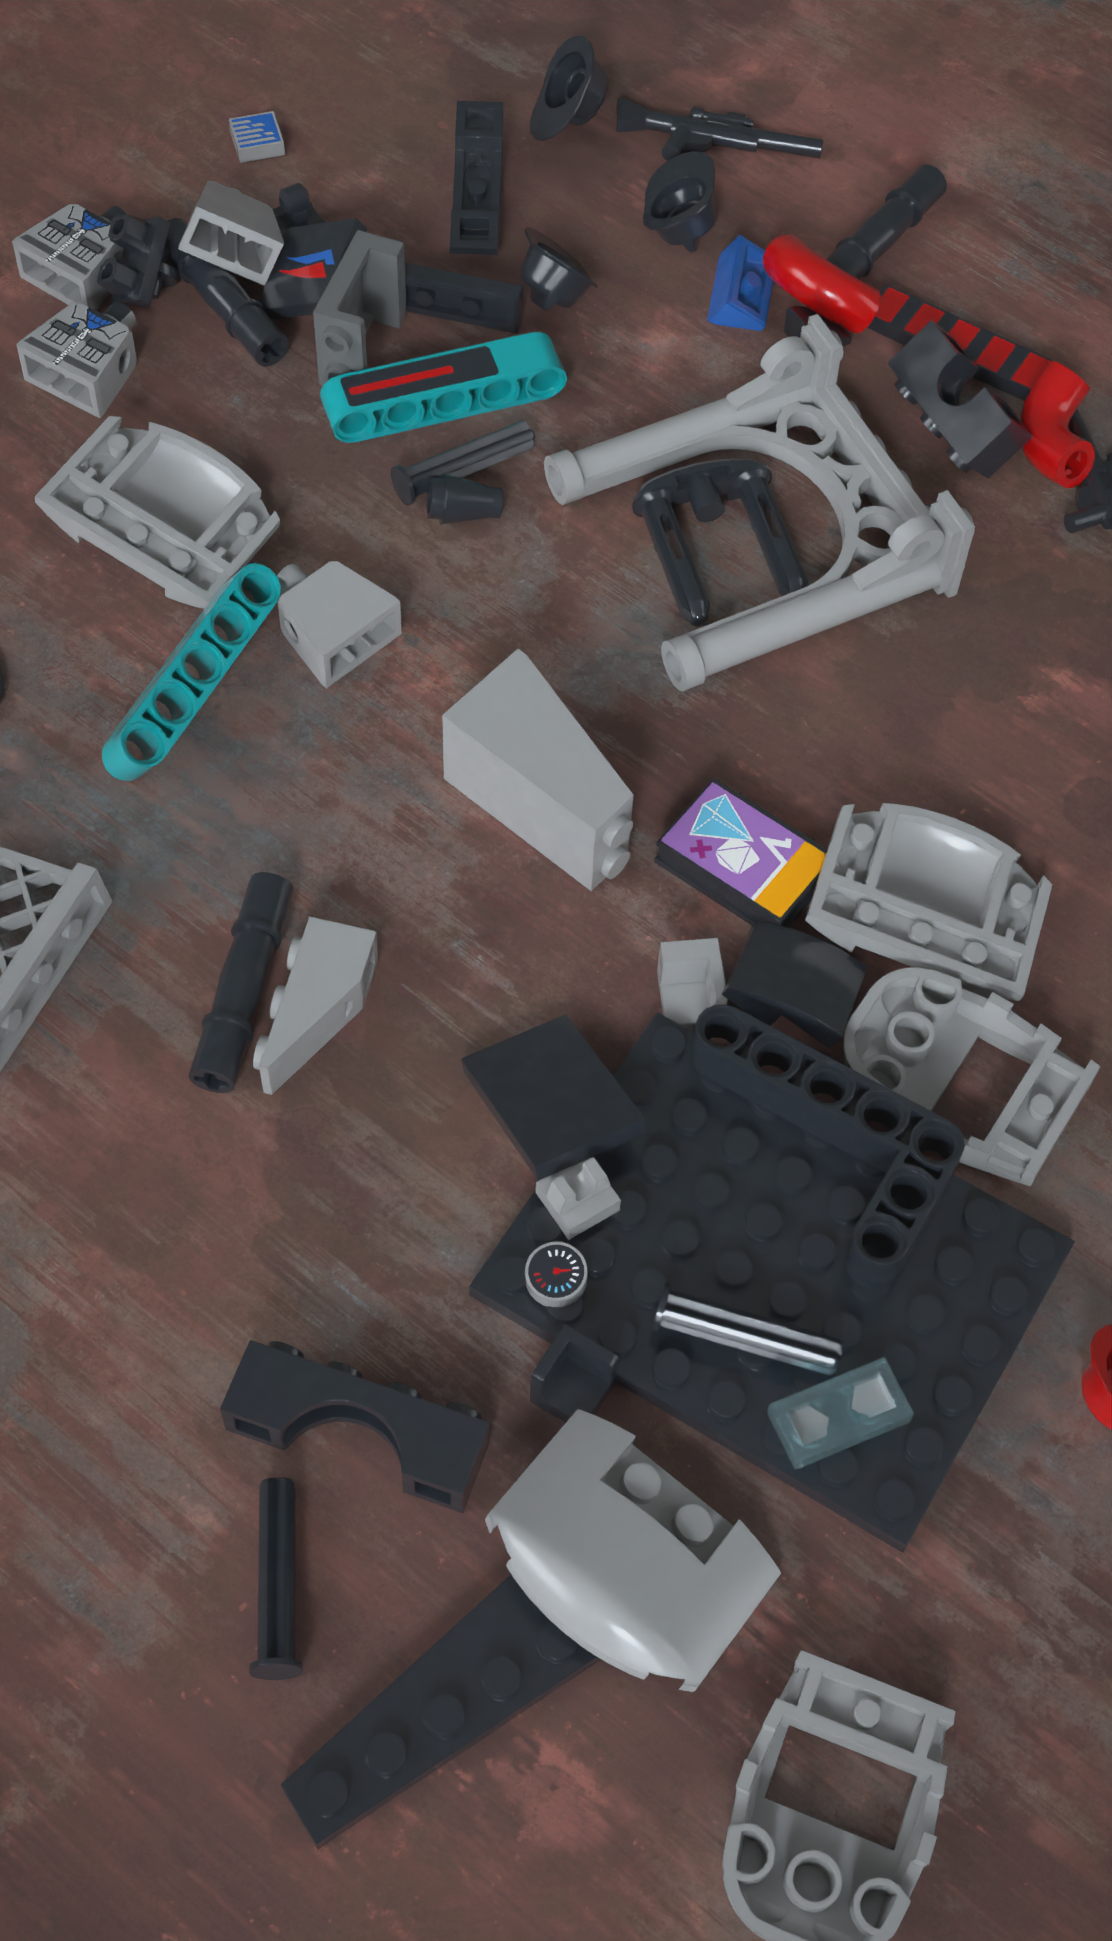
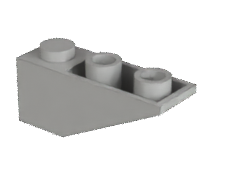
M309 916L303 937L295 936L293 938L287 958V969L291 970L286 986L278 985L272 998L270 1017L275 1020L269 1036L262 1034L259 1037L254 1052L253 1068L260 1070L263 1093L272 1095L363 1009L378 963L376 931Z

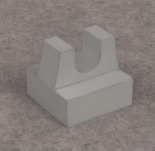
M594 1157L536 1182V1194L568 1240L620 1210L621 1199L611 1187L607 1175Z

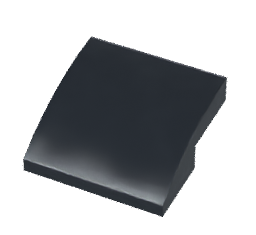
M757 921L748 933L722 995L752 1017L769 1026L782 1015L824 1046L830 1048L843 1035L867 966L846 952L814 936L777 924Z

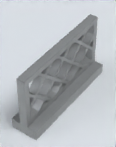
M0 847V865L16 870L18 877L14 881L0 885V902L23 894L27 908L0 918V968L2 972L0 976V1072L113 902L97 868L77 862L73 870ZM51 883L61 885V888L52 900L34 905L31 895L32 890ZM29 924L32 925V931L23 944L4 949L1 934Z

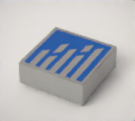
M274 111L229 119L230 133L240 163L285 155L284 141Z

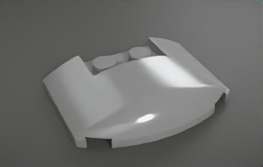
M109 416L36 494L35 503L76 542L79 543L84 538L165 588V597L205 609L219 588L245 567L279 528L280 519L276 511L271 516L269 515L264 503L260 499L261 489L242 469L215 449L182 432L149 422V431L120 428L122 417Z
M883 803L880 811L852 814L855 804L843 805L839 811L805 921L831 941L852 952L855 946L911 967L933 969L960 979L962 989L985 998H989L993 992L1006 1000L1020 1001L1025 993L1053 884L1043 875L1037 885L1023 868L1016 863L1021 854L994 836L956 818L918 807Z
M577 1409L485 1518L489 1533L491 1534L496 1526L499 1527L506 1550L511 1557L506 1567L529 1599L567 1636L603 1661L630 1675L645 1680L650 1672L659 1676L685 1679L679 1690L694 1692L780 1576L781 1572L761 1543L740 1519L734 1526L637 1449L632 1444L636 1438L635 1435L596 1415Z

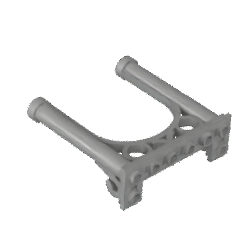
M818 314L809 317L808 325L803 326L801 329L800 338L796 336L787 337L772 345L761 360L760 365L765 373L727 394V397L572 453L569 450H562L546 456L544 459V470L549 488L554 498L561 505H566L585 496L697 455L725 449L759 452L784 461L811 479L831 503L841 527L842 550L835 564L822 578L805 588L662 643L661 653L666 672L673 685L681 692L703 684L707 676L933 588L937 595L944 592L948 598L957 595L974 535L975 526L973 519L965 508L958 505L948 490L939 493L937 502L931 504V507L923 504L913 490L908 475L903 470L897 468L886 453V448L881 438L873 435L864 423L857 405L851 400L848 401L837 386L840 360L843 358L842 342L837 333L830 331ZM777 422L775 433L759 429ZM793 426H807L812 428L822 441L814 445L802 444L787 438V430ZM833 450L839 456L844 465L834 461L830 457L833 453ZM865 493L874 506L863 507L860 510L861 499L859 496ZM865 528H881L890 535L888 541L890 548L874 547L860 539L858 534ZM854 560L865 566L852 575L847 576Z

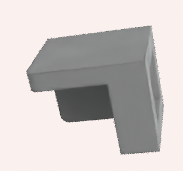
M718 938L660 942L657 976L663 1015L687 1029L695 1028L698 1016L706 1008L713 1005H727V998L722 995L726 984Z

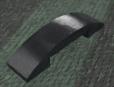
M457 101L450 254L498 255L503 102Z

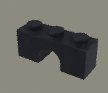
M932 320L888 362L889 366L899 377L894 383L897 390L911 404L919 403L925 411L920 416L921 421L937 438L940 439L943 436L951 445L946 450V453L963 472L967 473L972 468L988 479L1033 437L1009 405L985 387L972 400L959 405L962 387L979 368L955 337Z

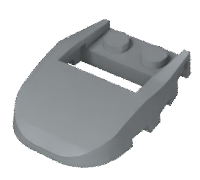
M921 967L895 970L880 978L870 988L845 1029V1066L932 1111L978 1037L998 1049L1031 1064L985 1141L973 1136L969 1140L964 1139L965 1148L959 1162L1031 1187L1066 1125L1092 1085L1101 1066L1093 1060H1090L1086 1068L1079 1065L1057 1049L1062 1039L1043 1024H1040L1037 1029L1011 1011L1014 1005L1012 1002L993 992L989 998H985L962 989L960 979L933 969Z
M800 1651L795 1661L794 1671L780 1698H776L748 1758L744 1760L736 1783L737 1791L726 1837L722 1862L725 1890L735 1913L753 1933L765 1941H888L894 1936L911 1903L909 1898L923 1868L930 1863L937 1839L934 1832L940 1799L944 1794L948 1767L941 1764L945 1731L954 1725L956 1711L805 1651ZM789 1725L916 1776L894 1850L765 1798Z

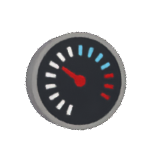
M549 1242L539 1246L531 1253L525 1266L527 1289L530 1295L544 1306L564 1307L574 1303L582 1296L587 1286V1264L583 1255L572 1245L563 1242Z

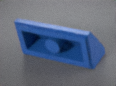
M741 235L731 242L719 255L707 321L721 326L762 331L766 327L773 280L767 275L763 267L765 250Z

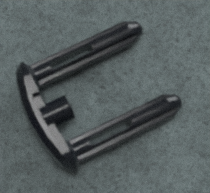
M722 459L677 468L648 480L640 487L633 500V513L643 517L655 552L658 554L680 615L693 626H702L707 622L710 603L674 513L675 505L690 502L698 521L711 522L718 519L725 511L720 495H725L727 501L741 498L752 530L757 537L779 594L784 596L808 586L807 577L769 487L772 480V472L767 465L751 459ZM666 534L668 535L669 541H670V543H671V546H672V548H673V551H674V554H675L676 558H675L674 555H673V552H672V550H671V547H670V544H669L668 539H667V537H666Z

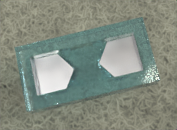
M885 1357L773 1402L769 1405L767 1411L795 1470L907 1424L914 1415Z

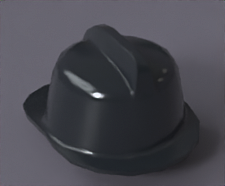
M574 36L566 40L557 49L549 63L543 87L530 119V133L536 140L545 141L553 138L568 123L582 125L589 122L596 115L605 99L608 90L607 72L594 58L592 44L586 37Z
M692 151L668 160L653 174L645 192L644 226L650 230H656L660 237L670 245H684L690 253L697 251L700 237L705 235L718 219L714 198L715 167L711 157L703 152Z
M531 227L524 229L530 245L520 270V277L531 289L530 298L534 304L544 310H548L554 304L563 308H570L591 286L598 287V285L591 281L582 265L560 245Z

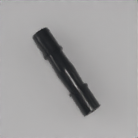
M920 165L898 188L888 193L885 203L873 212L851 237L844 238L837 244L836 249L826 260L858 279L867 276L872 271L874 262L888 251L908 228L915 227L922 220L923 215L945 194L947 183L944 175L932 165Z
M182 218L168 220L170 226L164 248L170 252L168 260L178 270L181 279L193 285L205 303L225 322V328L229 335L237 339L260 366L267 367L279 362L288 351L289 340L267 315L264 306L258 300L251 299L228 270L179 250L178 246L188 223Z
M258 872L251 876L238 919L232 925L231 934L234 939L220 973L211 1013L203 1017L201 1024L203 1030L188 1075L193 1084L204 1090L215 1093H228L234 1090L248 1042L253 1038L254 1028L251 1023L265 988L273 950L279 948L282 942L281 932L294 893L293 885L280 875Z

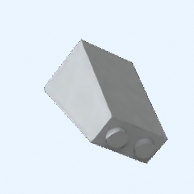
M517 649L442 715L444 779L592 891L606 877L608 879L615 878L624 869L630 858L628 846L630 832L633 828L631 816L634 795L529 657L520 649Z

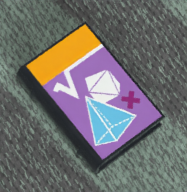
M713 778L657 840L656 846L660 850L654 862L751 926L757 921L789 928L812 900L827 849L815 842V839H810L747 799L741 792L738 793L721 781Z

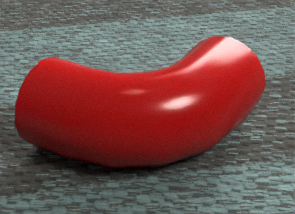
M791 234L780 235L766 247L763 255V267L767 275L790 296L817 314L852 333H861L870 325L880 304L881 294L878 289L829 262L812 250L798 236Z
M1050 361L1035 381L1022 407L1020 420L1033 436L1022 448L1027 461L1042 476L1064 488H1074L1081 484L1088 476L1095 460V450L1092 444L1074 435L1069 430L1070 420L1091 388L1081 377L1066 366L1056 361Z

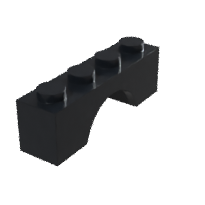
M252 1340L249 1341L220 1407L227 1431L285 1451L299 1436L314 1427L333 1422H349L363 1425L382 1436L393 1448L401 1466L403 1493L464 1513L490 1442V1422L481 1420L482 1416L479 1412L460 1403L449 1402L443 1407L423 1400L422 1395L417 1390L402 1383L388 1382L385 1387L362 1379L363 1375L361 1372L341 1362L330 1361L325 1366L304 1359V1354L300 1350L283 1342L271 1341L267 1346Z

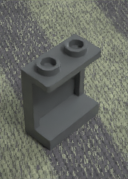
M357 230L313 311L319 384L324 385L331 378L341 374L367 369L365 335L373 321L401 328L407 316L404 242Z

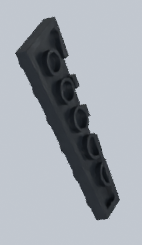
M511 1574L281 1784L282 1790L318 1850L602 1659L587 1651L550 1621L529 1599Z

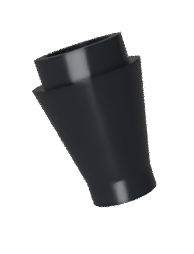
M443 473L441 478L430 477L427 490L428 519H439L440 525L485 518L500 519L503 507V490L501 487H490L447 473Z

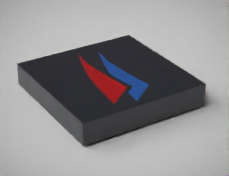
M357 218L289 228L284 239V245L259 300L264 306L267 315L271 319L313 315V311L357 230L366 232L367 227Z

